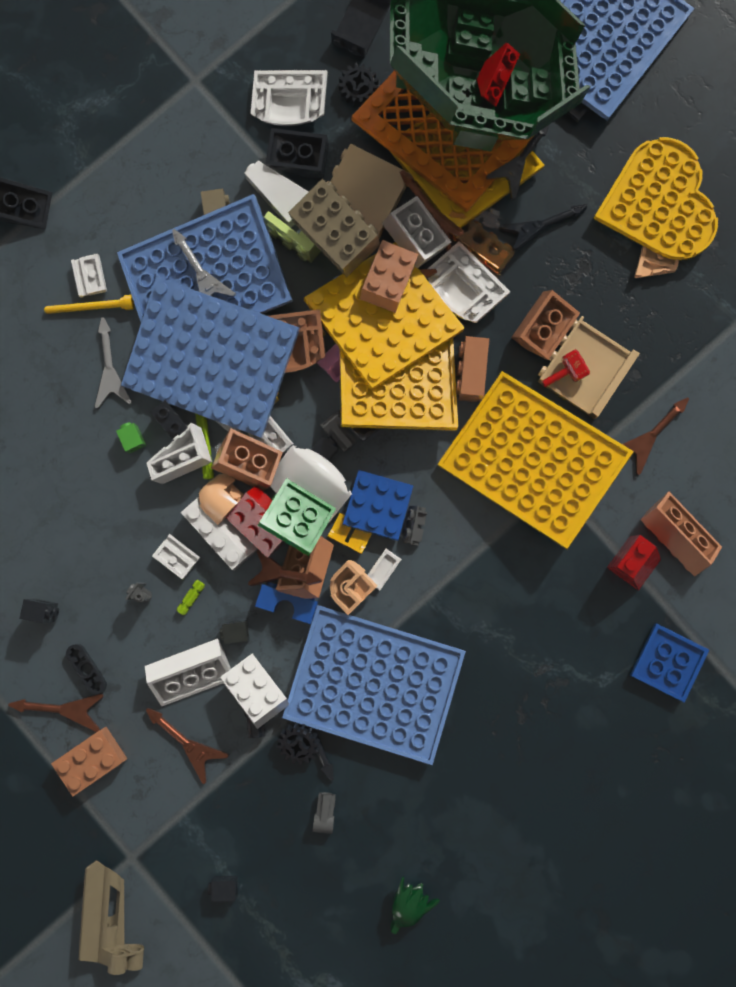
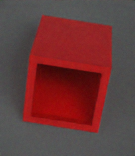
M636 535L626 540L607 568L635 589L640 590L661 561V558L654 544L643 536Z

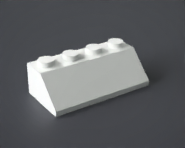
M198 497L181 514L232 570H236L258 549L226 518L217 525L201 509Z
M218 639L146 665L145 673L149 688L160 705L165 706L223 684L220 677L228 672L231 667Z

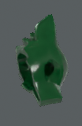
M402 877L398 890L393 897L391 932L396 935L401 927L415 925L440 900L434 898L428 902L429 896H423L422 883L416 887L409 883L404 886V877Z

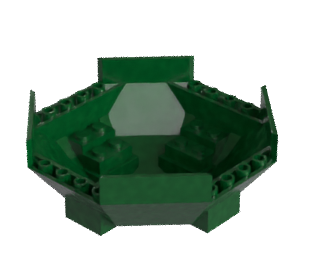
M391 0L390 65L396 72V88L409 90L448 130L453 131V145L491 152L497 140L529 139L582 102L591 86L585 85L581 89L579 87L576 42L586 25L560 0ZM505 43H509L520 56L497 106L493 107L481 97L477 78L484 62Z

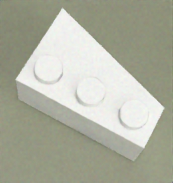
M190 423L181 435L173 438L174 441L171 444L163 447L147 462L152 481L164 484L212 463L201 427Z

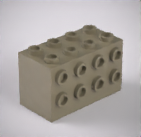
M322 179L288 213L294 224L347 278L380 246V237L377 234V229L372 224L367 225L364 221V216L357 209L353 211L348 199L345 196L340 197L336 192V187L330 181L326 183Z

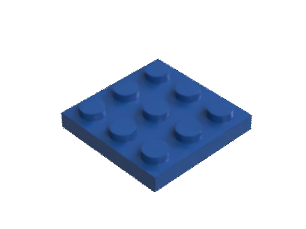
M358 470L343 526L398 541L413 485Z
M655 623L630 676L685 703L709 649Z

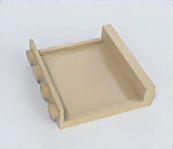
M350 144L348 149H344L340 164L334 167L333 177L330 182L336 187V192L339 196H345L351 203L350 206L353 211L357 209L364 216L366 224H372L377 229L379 237H381L385 229L382 222L395 210L407 188L399 173L402 169Z
M581 316L571 326L570 330L572 331L568 336L565 335L559 345L561 347L558 352L554 351L549 358L551 362L548 367L543 366L538 376H540L538 383L543 385L542 380L565 368L562 363V357L575 349L578 350L589 368L590 374L578 382H574L568 374L546 388L593 419H596L640 353L634 349L630 352L584 322V317Z

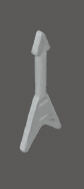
M173 229L175 245L180 246L196 272L199 292L213 296L215 293L236 296L235 292L202 269L186 243L187 238Z
M102 317L98 332L102 337L105 368L95 403V408L97 409L101 407L111 393H116L128 404H132L125 387L121 386L122 382L113 367L109 339L111 329L105 318Z

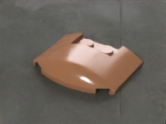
M320 310L269 316L300 328L285 373L303 370L325 357Z

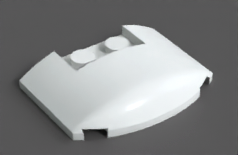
M327 70L254 71L251 115L256 116L263 122L279 126L302 125L312 122L319 117L321 118L324 116Z
M460 241L428 268L437 269V273L428 278L429 283L453 314L474 323L481 320L510 294V291Z
M292 445L279 462L270 487L277 493L286 478L336 508L330 519L331 521L352 495L351 490L348 492L344 483L346 480L339 470L320 454L307 448L300 449Z

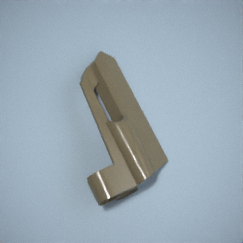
M95 861L85 868L78 960L98 962L108 966L107 972L111 975L124 974L126 970H140L143 968L144 946L141 944H125L124 879L100 862ZM110 886L117 890L115 915L108 917Z

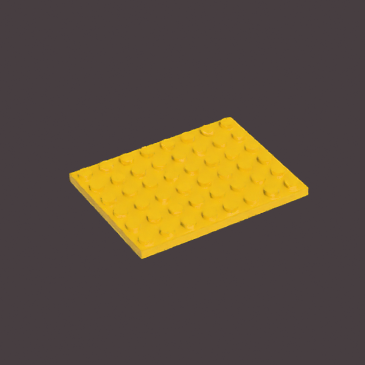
M502 371L443 455L438 466L568 550L634 451Z

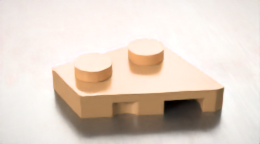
M642 246L634 278L674 273L677 270L679 260L665 258Z

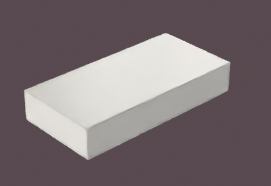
M388 549L384 550L368 573V576L378 585L376 589L379 591L402 560Z

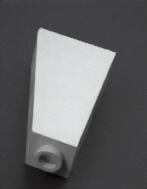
M260 161L250 164L244 172L246 180L290 228L295 224L288 212L308 191Z

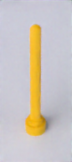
M124 295L120 300L46 306L44 312L51 314L117 307L125 310H134L135 304L132 295Z

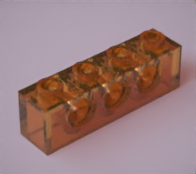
M453 210L449 214L453 218L465 219L467 217L463 213H456ZM470 220L465 225L468 231L464 232L461 236L449 232L450 239L456 243L460 241L477 259L499 275L515 254L509 244H503L494 233H488L477 221L473 222ZM480 237L483 240V242L476 243L474 241V238ZM494 248L498 251V253L491 254L489 252V249Z

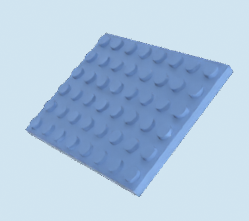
M560 0L586 25L576 42L579 87L581 89L585 85L591 86L582 103L608 121L691 15L694 8L684 0Z
M254 194L173 228L187 238L186 243L202 269L236 293V296L215 293L213 297L260 314L293 302L260 206ZM173 229L117 252L141 322L156 276L199 291L196 272L180 246L175 245Z
M156 276L121 386L161 401L166 400L171 405L262 438L300 328Z
M317 605L289 694V705L285 708L282 718L433 765L466 651Z

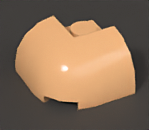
M218 474L203 486L198 493L201 509L217 525L228 516L244 496L233 485L235 479L225 474Z
M348 560L330 580L331 597L347 615L378 586L365 573L366 570L352 560Z

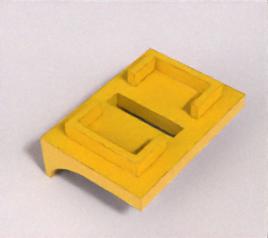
M339 513L327 536L362 554L372 534L355 529L349 542H345L351 528L343 526L345 515Z

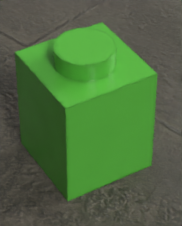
M125 423L120 426L121 429L116 430L125 452L130 454L147 446L138 425L135 423Z

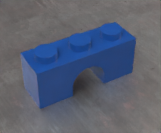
M268 582L267 585L262 584L255 607L275 612L279 602L288 600L294 606L292 619L312 624L319 601H315V598L304 599L278 592L276 590L277 584Z

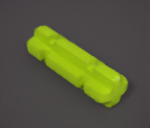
M196 580L192 585L193 588H190L182 600L183 603L179 604L176 609L178 613L186 615L189 607L193 605L199 596V592L205 587V584L200 580Z

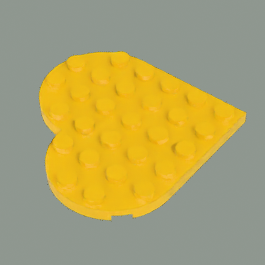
M660 137L652 141L648 140L634 150L594 216V219L653 252L673 260L690 259L701 254L713 241L718 228V217L716 218L712 202L703 193L698 191L702 182V169L698 162V156L687 144L667 137Z

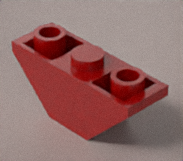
M505 43L484 62L477 78L481 97L493 107L497 106L520 56L509 43Z

